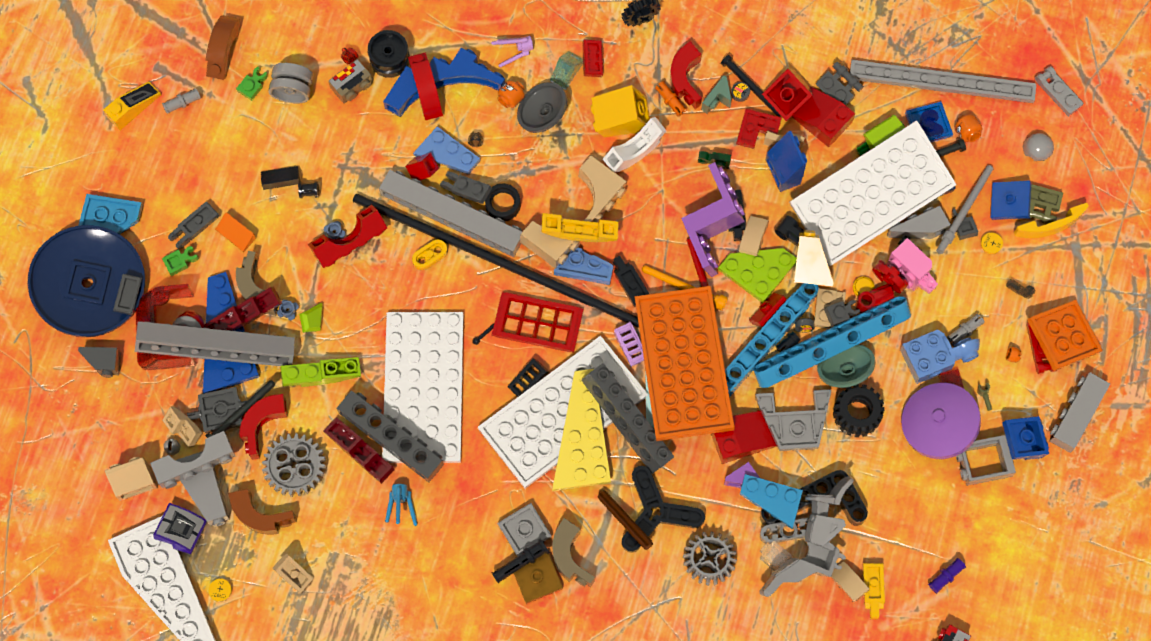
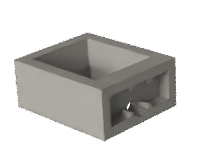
M1006 435L974 441L966 451L956 456L957 462L961 463L960 475L962 480L966 482V486L1013 477L1016 473ZM996 446L1003 472L972 477L966 451Z

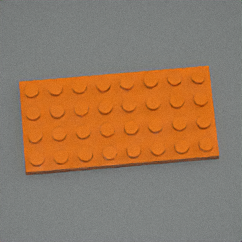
M711 286L635 296L656 441L733 431L734 422Z

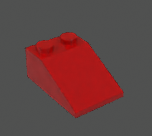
M810 87L813 96L792 118L827 147H830L852 124L855 113L841 101Z
M761 411L733 416V431L711 434L721 464L777 447Z

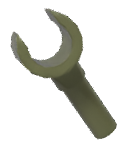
M986 382V390H982L979 384L977 393L983 397L987 410L991 411L992 407L988 396L990 385Z

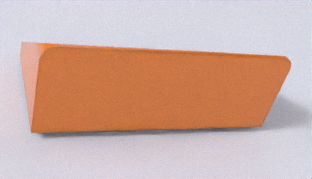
M227 212L223 215L215 229L243 252L256 239L254 233Z

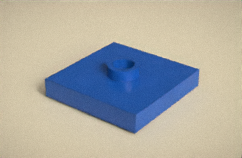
M1031 181L993 182L991 219L1030 218Z

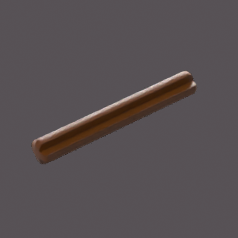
M605 490L601 491L597 497L645 550L652 547V540Z

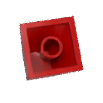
M788 68L762 95L784 120L788 121L813 96V93L802 77L794 69Z

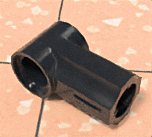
M786 215L774 229V232L781 239L789 240L798 247L799 232L804 233V230L799 227L798 222L794 218Z

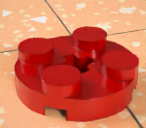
M879 260L874 265L872 271L881 282L884 280L889 284L894 292L900 294L909 285L906 280L898 276L900 272L894 266L889 268L882 260Z

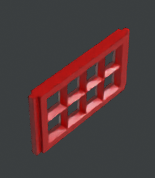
M502 292L492 336L574 353L584 309ZM511 301L523 303L520 317L508 314ZM527 304L539 307L536 320L524 318ZM543 308L555 310L553 323L540 321ZM560 311L572 313L569 327L557 324ZM507 318L519 320L516 334L504 331ZM523 321L535 323L532 337L520 335ZM539 325L551 327L549 340L537 338ZM556 328L568 330L565 344L553 341Z

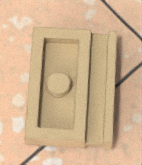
M818 289L814 317L815 327L827 329L834 327L830 325L824 308L841 301L845 304L846 292Z

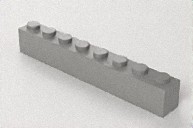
M389 169L379 187L382 196L513 258L522 244L520 243L521 228L515 225L511 227L500 218L496 217L494 219L483 210L477 211L466 202L460 203L449 194L443 195L432 186L426 187L417 179L412 178L411 180L400 171L394 172Z
M138 321L135 352L285 366L292 365L295 338Z

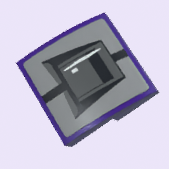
M169 503L153 537L155 540L172 544L175 550L192 554L207 521L185 508Z

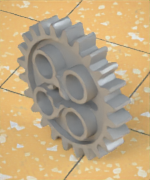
M297 433L294 438L287 434L286 440L280 436V443L273 441L275 447H267L270 454H264V457L268 459L267 461H262V464L267 466L262 469V472L267 474L264 478L266 481L271 480L269 486H275L274 490L276 492L282 489L283 496H285L287 491H289L291 497H293L294 492H297L300 497L302 490L308 494L309 487L315 489L314 482L321 483L318 476H324V473L321 471L326 469V465L321 464L326 461V458L321 456L324 452L322 449L317 450L319 448L318 443L312 445L314 441L312 438L306 441V435L299 439ZM306 450L307 454L304 457H297L299 451ZM280 455H288L285 461H278ZM293 462L297 463L295 465L296 468L291 467L293 465ZM303 469H310V473L307 476H301ZM284 473H291L288 480L281 479Z

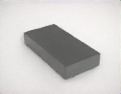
M127 274L122 275L113 309L114 312L133 316L142 278Z

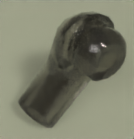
M1010 279L1006 284V287L1026 299L1032 298L1033 294H1035L1034 287L1028 285L1025 288L1013 279Z

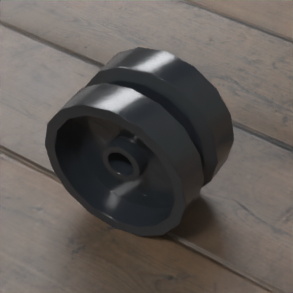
M383 30L376 33L368 43L370 64L378 75L385 78H394L401 75L405 67L409 65L408 57L410 54L408 44L400 33L393 30Z

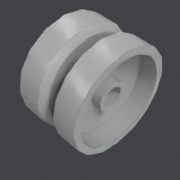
M278 63L274 65L271 74L273 80L270 82L268 90L269 95L286 103L300 104L307 102L310 96L309 87L312 84L313 73L308 68L293 63Z

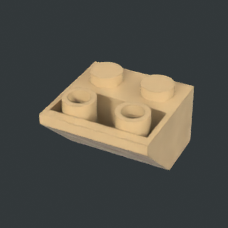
M134 457L128 463L122 465L114 464L109 467L110 469L105 470L112 490L119 501L157 488L152 468L143 457Z

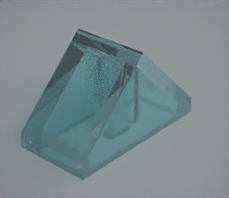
M570 51L559 57L550 82L556 83L566 90L583 65V58Z

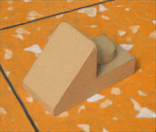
M286 553L272 568L300 594L313 580V577Z

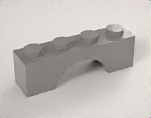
M222 431L205 439V448L202 454L194 461L182 463L175 461L167 455L150 464L158 484L162 489H168L176 486L177 482L183 479L186 481L194 478L195 474L212 470L215 465L229 463L236 455L228 436Z

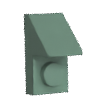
M724 75L702 102L701 110L706 114L711 109L714 110L718 106L719 101L727 107H731L728 81Z

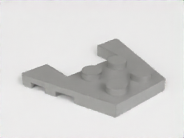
M831 389L814 390V410L775 412L773 393L755 395L757 404L779 451L819 448Z

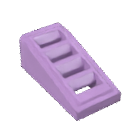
M629 322L615 329L614 336L630 366L632 367L643 362L642 344L632 323ZM628 331L630 332L629 334L621 337L622 334ZM633 338V341L627 344L624 343L625 341ZM637 345V348L628 351L629 348ZM638 352L641 353V355H639V356H637V357H635V358H633V359L631 358L632 355H634V354H636V353H638Z

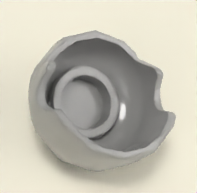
M1032 134L1024 141L1023 151L1025 156L1031 157L1034 161H1045L1052 155L1054 143L1046 134Z

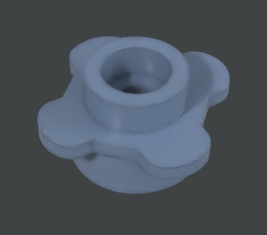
M339 221L332 222L323 229L331 239L343 238L345 236V231L342 230Z
M282 300L283 304L279 306L277 315L279 317H286L288 320H294L295 312L299 309L298 304Z

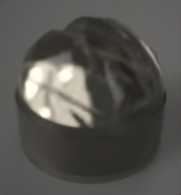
M474 131L470 133L468 144L472 147L482 146V134L480 132L474 133Z

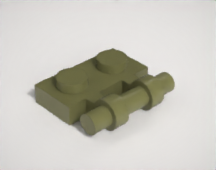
M1031 184L1030 218L1028 219L1032 217L1042 220L1041 222L1043 223L1056 221L1057 216L1050 214L1051 211H1059L1063 192ZM1034 207L1045 209L1044 213L1035 211Z

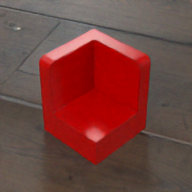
M431 152L413 158L405 166L411 178L417 180L429 178L439 169Z

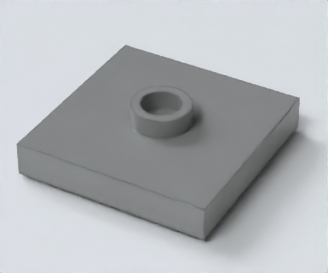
M532 503L497 523L517 556L523 553L524 548H529L537 543L539 538L545 542L552 537Z

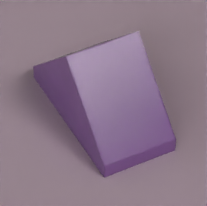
M747 462L726 476L724 485L741 488L745 474L757 478L760 477L751 464Z

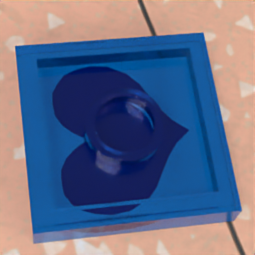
M942 102L914 108L905 112L909 125L914 121H918L930 142L953 136Z

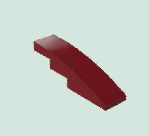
M269 287L238 306L229 308L204 324V327L236 331L283 303L275 288Z
M337 417L323 430L330 439L381 484L395 470L393 466L385 461L359 435Z

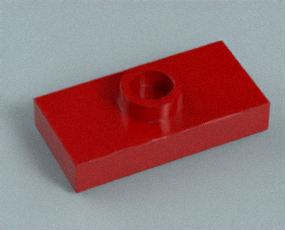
M584 39L582 41L584 76L602 77V40Z
M773 293L759 306V309L749 321L752 325L763 327L787 299L784 295Z

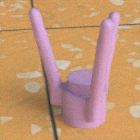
M531 36L492 41V45L516 43L517 50L522 51V53L500 63L498 66L503 67L523 56L529 55V51L533 50Z

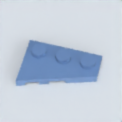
M438 126L413 153L415 157L431 152L437 163L468 175L480 162L478 156Z
M578 247L574 252L571 250L563 265L559 264L554 269V275L610 285L613 265L595 255H589Z

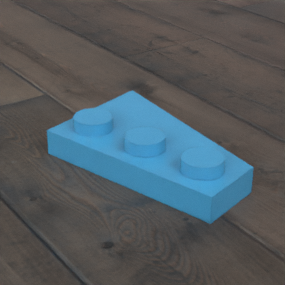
M745 474L740 495L793 529L803 490Z

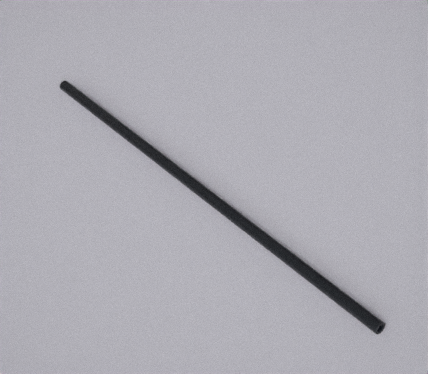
M356 193L353 198V202L366 208L373 205L381 215L438 240H442L447 244L624 322H631L632 325L639 328L638 317L362 195Z

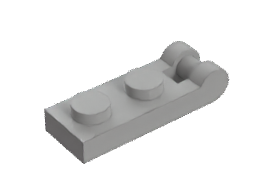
M1049 66L1044 70L1043 74L1040 73L1035 77L1038 85L1068 117L1083 106L1084 103L1056 74L1053 67ZM1048 78L1052 81L1050 84L1047 82Z

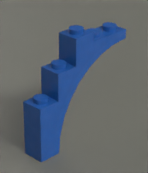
M460 48L450 65L446 60L435 57L430 62L436 89L446 85L468 83L499 90L505 84V78L500 73H493L485 65L478 64L476 54L469 49ZM408 66L405 67L383 101L385 109L399 117L404 114L410 105L419 99L412 70Z

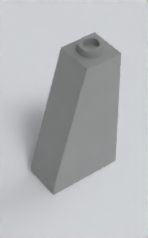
M202 452L175 461L182 463L191 462L197 459ZM215 468L208 472H199L190 480H181V483L211 526H221L225 524V521L230 520Z

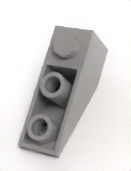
M940 206L936 208L929 207L923 211V214L919 216L917 214L907 218L906 222H898L890 227L887 236L888 238H903L906 235L912 239H932L948 231L951 224Z

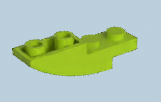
M359 357L320 360V363L280 367L282 387L301 385V387L317 386L361 377Z

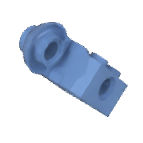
M937 329L902 344L900 351L916 384H919L952 370L957 360L962 359L963 363L977 358L979 356L980 340L966 338L956 343L955 347L952 348L945 334Z

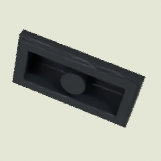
M298 166L261 172L263 190L297 185L300 182Z

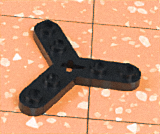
M638 466L633 470L632 481L644 508V511L635 523L648 537L660 523L688 528H699L704 524L705 514L701 509L663 503L649 468ZM660 508L659 513L661 515H655L652 520H649L653 513L651 509ZM628 531L624 534L622 538L623 549L629 553L638 551L641 545Z

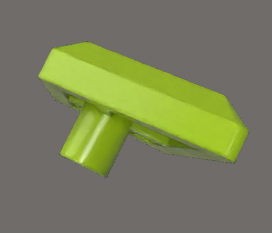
M319 303L299 314L303 333L321 330L323 303Z

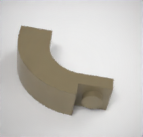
M248 251L247 257L243 258V268H236V282L244 300L265 291L254 283L258 256L253 251ZM278 307L266 314L276 316Z
M564 518L556 529L553 538L552 549L555 565L560 574L569 583L575 576L576 582L580 585L591 587L595 582V577L579 567L573 561L570 554L573 543L581 533L580 528Z

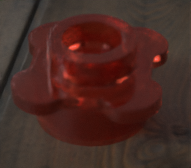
M342 48L341 58L346 64H351L358 59V54L353 48Z

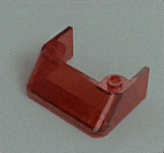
M188 284L159 286L141 296L136 310V332L138 321L157 323L156 306L165 305L169 299L194 297ZM137 352V362L144 370L196 366V361L192 357Z

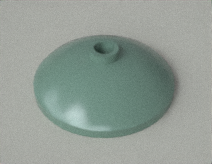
M858 344L819 363L817 371L820 379L825 384L838 388H847L865 381L874 371L876 361L874 354L869 348Z

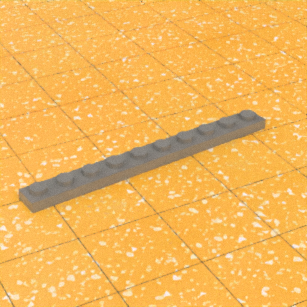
M851 60L850 74L853 77L856 76L860 81L1034 103L1036 83Z

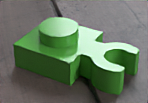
M259 67L253 70L252 77L246 75L236 88L237 92L251 101L263 88L260 82L268 78L267 72L258 76L260 72Z
M192 246L187 247L182 254L177 250L162 258L171 276L187 269V262H195L199 259L197 254L189 256L191 252L195 251Z

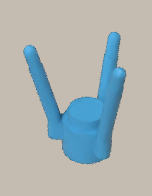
M392 485V492H389L386 523L389 522L393 501L396 503V524L400 523L401 503L406 502L407 499L413 525L417 526L411 492L407 490V485Z

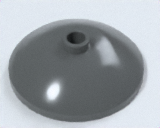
M546 82L529 90L520 102L517 110L519 124L531 133L544 132L555 126L563 117L567 108L568 101L564 89L556 83Z

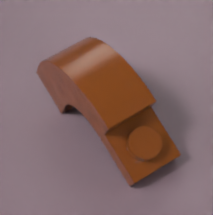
M222 15L215 23L206 54V61H208L207 77L221 80L226 79L229 51L233 41L239 36V18Z
M248 489L228 493L235 515L247 528L254 532L265 535L279 534L277 526L285 528L296 522V517L292 510L273 515H264L254 509L251 492Z

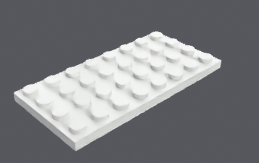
M914 121L789 201L805 229L813 230L819 235L828 266H831L956 186V183L918 121Z
M387 312L384 416L390 415L397 421V426L401 429L402 427L407 428L412 433L411 436L417 440L419 438L427 444V449L431 452L433 450L437 451L443 457V463H461L463 312ZM391 431L386 437L392 439L396 436V432ZM405 443L402 445L401 449L405 451L409 450L412 445L410 443ZM383 448L382 458L388 463H403ZM419 455L417 457L418 462H424L427 459L426 455Z
M601 336L477 427L524 489L557 465L575 371L595 369L604 363L635 405L648 396V393ZM600 406L604 430L613 422Z

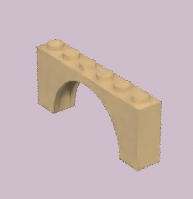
M590 156L579 168L578 177L585 182L593 197V208L584 221L598 223L599 220L603 219V214L606 211L609 212L614 207L616 199H621L624 196L627 181L593 156ZM534 221L520 234V243L555 269L559 264L563 265L571 250L574 252L580 245L579 241L557 238L542 233L541 225Z

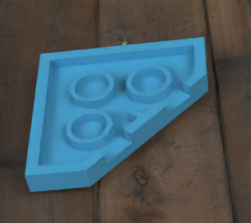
M86 194L78 226H101L121 234L139 223L143 204L136 201Z

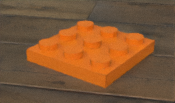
M1077 300L1037 314L1027 320L1053 371L1103 351Z

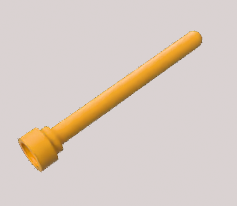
M645 265L642 267L644 273L682 290L697 288ZM712 294L715 308L723 311L728 297L722 294L716 296Z

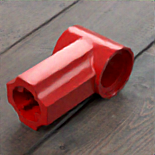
M886 284L872 291L862 292L855 303L856 310L859 309V313H863L895 298L891 286ZM861 300H866L869 305H864Z

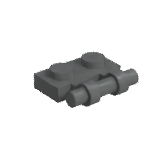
M837 61L832 66L837 71L834 76L827 71L816 85L825 94L841 101L847 106L855 98L850 91L855 88L860 92L864 86L856 76L853 77L848 72V68L845 65L842 66ZM842 76L849 82L846 87L839 81Z

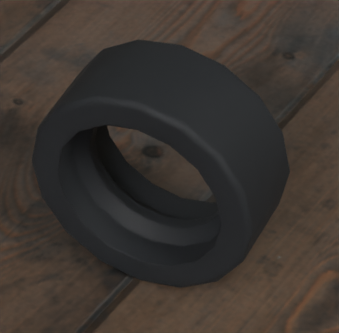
M505 183L493 186L485 200L489 216L494 219L497 217L504 221L513 219L519 213L521 207L520 195L517 189ZM499 193L510 194L514 199V205L506 212L496 211L492 206L493 197Z

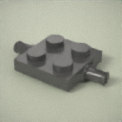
M236 387L198 395V411L187 413V417L191 420L200 418L203 423L204 432H214L247 401L241 402ZM242 417L230 428L241 426Z

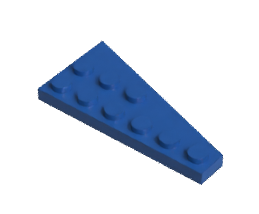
M226 272L208 277L206 323L229 308L237 306ZM244 326L237 329L236 332H245ZM204 359L203 394L223 390L259 378L256 364Z

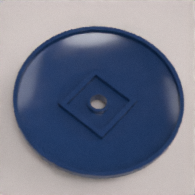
M75 226L56 233L38 249L29 267L28 292L35 310L52 328L71 336L96 337L116 330L132 317V315L113 311L123 274L142 278L134 313L136 312L144 294L145 272L137 251L120 234L101 226ZM85 279H91L93 284L91 287L85 288L82 286V282Z

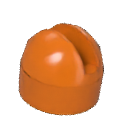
M1010 346L1006 353V361L1015 363L1020 361V356L1022 355L1020 349Z

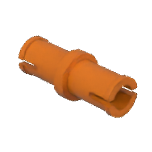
M664 81L655 87V90L664 99V103L671 107L677 117L681 116L682 112H686L687 109L677 99V94L673 93Z

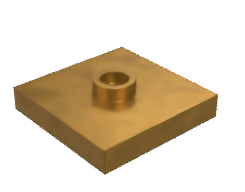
M546 553L536 559L534 564L528 563L514 573L526 604L563 589L550 555Z

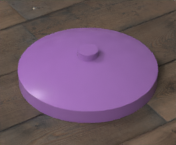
M951 383L930 384L914 393L906 403L902 413V430L910 446L921 455L933 459H948L963 453L974 443L981 427V414L975 399L960 386Z

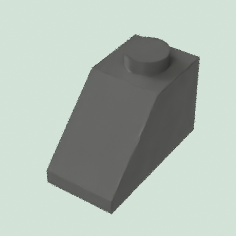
M78 347L80 354L102 377L111 378L113 375H119L121 352L117 348Z

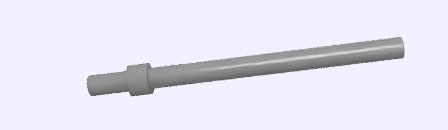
M987 165L949 230L944 232L941 237L942 241L936 249L939 254H943L948 244H951L954 240V234L994 170L992 166Z

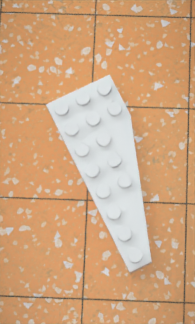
M162 516L108 540L124 579L180 641H216L179 551L173 549L172 544L155 540L153 537Z

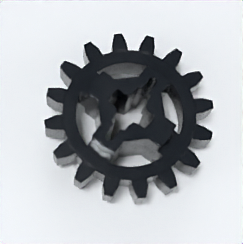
M635 0L628 5L629 8L624 9L621 15L625 25L627 24L628 27L631 25L633 27L636 25L640 26L642 23L650 22L661 8L658 0Z

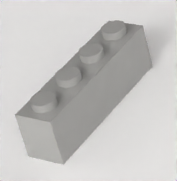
M1091 372L1086 377L1082 376L1077 383L1079 387L1077 393L1073 392L1068 400L1071 404L1068 409H1063L1059 416L1062 419L1059 425L1055 424L1050 432L1052 435L1050 442L1069 453L1077 446L1110 386V383Z

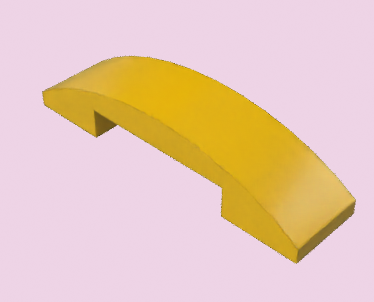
M1084 203L1072 207L1068 210L1066 218L1037 227L1035 221L1017 226L1014 235L1021 238H1041L1054 235L1077 222L1089 205Z
M543 213L541 232L557 238L574 241H617L618 222L599 220L597 223L562 219V215Z

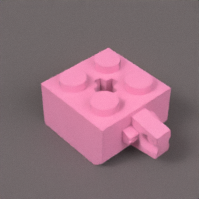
M908 238L891 253L887 266L889 268L894 266L900 272L898 276L909 284L906 288L915 291L920 287L930 294L937 287L938 283L930 275L932 261Z

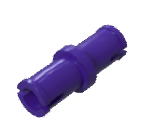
M956 558L946 569L943 568L940 571L941 573L928 584L929 587L937 594L946 584L952 583L954 577L965 569L966 565L959 558Z

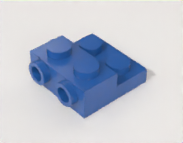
M1039 416L1011 419L1002 422L1012 460L1039 459L1050 454Z

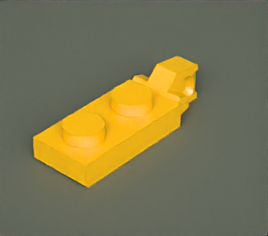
M863 563V582L869 588V591L864 595L865 609H870V620H878L879 609H883L885 603L883 563Z

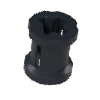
M318 181L314 183L299 182V198L304 196L319 198Z

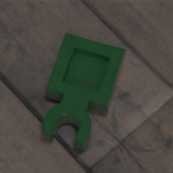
M699 151L698 163L712 164L715 162L718 167L722 166L723 169H729L731 155L716 152L709 154L708 152Z

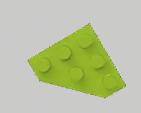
M784 248L759 250L757 256L745 253H730L718 267V271L763 303L794 267L796 257Z

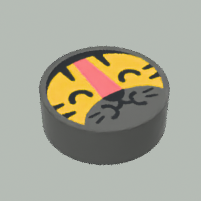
M743 82L734 84L731 90L732 98L738 102L747 100L750 94L749 86Z
M802 318L795 322V330L797 332L807 333L815 329L812 319Z

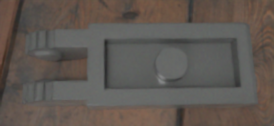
M447 171L446 177L455 181V184L452 185L445 181L440 183L442 188L451 191L453 194L480 204H484L492 190V187L488 184L462 175L458 176Z
M205 202L178 224V227L168 235V239L173 241L183 232L185 236L176 243V247L181 249L220 216L208 202Z

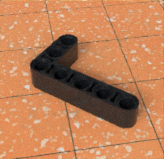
M837 470L800 488V490H803L802 494L829 495L836 485L834 478L840 477L843 479L848 475L843 470ZM852 483L843 495H851L853 501L847 502L842 496L840 506L848 521L854 526H860L866 520L868 511ZM824 486L826 493H819L816 487ZM800 500L797 513L812 506V501L802 502ZM762 509L760 521L763 525L780 522L776 518L771 520L765 518L764 513L767 511ZM859 511L863 518L856 519L853 516V512Z

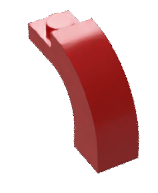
M689 41L678 50L673 58L670 70V85L672 92L677 94L678 100L683 97L689 106L692 105L694 109H697L701 106L702 97L690 85L686 75L701 62L702 54Z
M426 52L409 56L408 60L425 121L443 116Z
M283 394L271 395L257 401L243 417L240 426V439L246 442L245 451L252 460L260 459L258 435L262 426L273 419L287 418L286 398Z

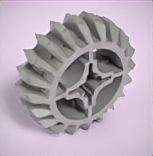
M703 532V539L699 535H695L696 542L693 540L689 541L692 547H685V551L688 553L683 554V558L688 560L683 564L684 566H690L686 572H694L691 577L693 580L697 576L700 577L698 580L699 584L705 579L707 586H709L710 580H713V584L717 585V578L723 583L725 582L723 575L729 578L731 573L728 570H735V567L731 564H735L737 559L731 557L736 555V551H729L733 548V544L726 545L728 538H724L721 541L722 534L720 533L717 538H714V532H710V537H707L706 532ZM705 544H714L721 549L711 550ZM700 547L703 557L695 563L693 555L697 548ZM725 554L726 565L720 570L717 560L721 555ZM707 555H709V557L715 556L713 562H711L710 560H704H706ZM709 567L715 573H705L699 568Z

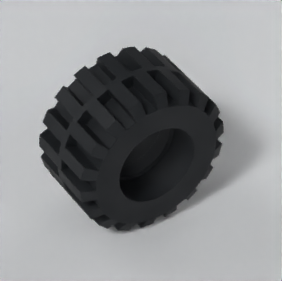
M858 384L853 386V388L847 387L837 398L833 408V418H836L835 423L837 426H841L840 430L842 432L844 430L847 431L846 435L851 436V434H855L854 437H859L860 435L864 437L868 433H873L879 426L884 416L885 407H883V399H879L880 394L878 392L875 394V389L872 387L870 390L866 389L867 385L859 387ZM854 402L864 404L869 410V417L862 420L852 417L848 411V405Z

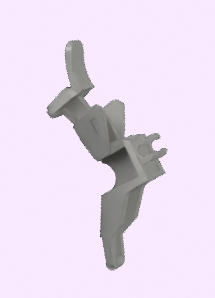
M851 476L841 479L829 495L807 494L805 496V500L812 501V514H810L805 534L808 553L802 559L790 558L775 570L760 589L759 593L761 596H771L783 582H799L812 574L831 577L834 568L842 569V566L837 565L836 561L838 558L845 560L846 557L839 553L840 550L829 541L846 524L843 519L828 517L829 504L840 505L844 492L854 482Z

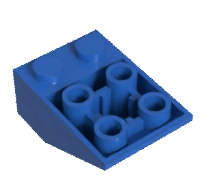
M788 131L767 152L765 159L780 192L801 185L807 163L805 153H801L799 149V140L797 136H793L792 131Z

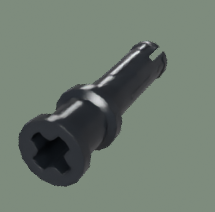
M539 538L537 543L529 548H524L522 554L492 572V575L499 584L528 563L534 564L536 559L545 553L548 555L550 552L541 538Z

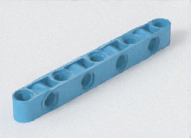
M803 283L725 369L729 397L752 373L753 368L768 355L795 322L806 312L817 296L818 285ZM811 289L814 293L809 295L804 290ZM786 316L789 318V321L783 322L780 320V317ZM758 343L763 344L765 349L759 350L755 345ZM737 371L740 377L734 378L730 373Z
M895 297L757 364L753 370L759 387H770L908 320L911 317V312L906 297Z

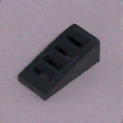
M533 358L509 384L508 388L519 397L546 377L549 371L538 360ZM534 367L540 371L539 374L533 370ZM531 373L535 379L532 380L527 374ZM523 378L530 383L528 386L521 381ZM519 384L525 390L523 392L520 391L516 385Z

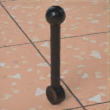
M494 323L479 337L473 338V344L478 345L480 340L493 329Z

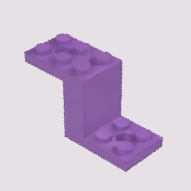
M715 162L708 166L722 199L681 218L703 269L711 277L718 274L716 270L718 264L709 252L711 248L707 239L745 222L743 219L745 212L737 201L738 197L734 188L729 183L731 182L723 167H718Z

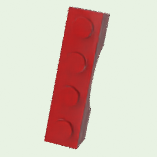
M370 205L356 214L355 228L345 238L331 239L323 234L309 243L308 246L318 263L323 268L329 267L339 258L348 256L355 248L364 246L371 238L380 236L387 229V226L378 210L373 205Z

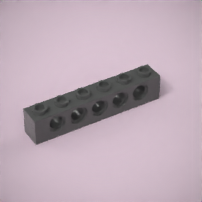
M604 363L581 380L652 474L674 458V455L663 441H656L655 430Z
M351 390L336 408L338 413L430 483L443 467V457L437 451L433 450L431 452L427 449V444L421 439H414L411 436L412 433L407 428L402 427L401 429L397 426V421L390 415L384 416L381 413L382 410L377 405L367 403V398L360 392L356 394ZM360 408L366 409L363 415H357L356 412ZM374 420L381 421L378 427L371 426ZM389 432H396L394 438L389 439L386 437ZM410 443L412 446L409 450L405 451L401 449L402 445ZM419 455L427 456L424 462L417 461Z

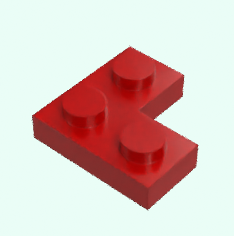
M746 109L736 145L754 149L758 133L766 134L769 131L778 134L782 117Z

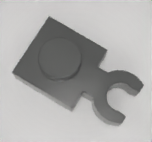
M953 209L952 217L955 220L958 213ZM965 216L956 233L959 240L978 236V229L972 216Z
M851 300L845 305L841 301L824 308L830 325L834 326L850 319L849 315L854 316L860 312L859 309L854 311L851 308V305L856 303V300Z

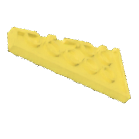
M594 369L574 372L552 491L611 483L600 406L581 381Z

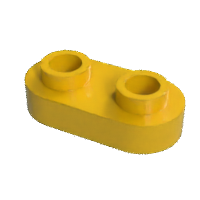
M433 240L416 251L412 257L414 267L418 270H426L443 259L447 254L445 242ZM441 249V252L435 253V250ZM425 259L426 261L425 263L421 264L419 263V260Z

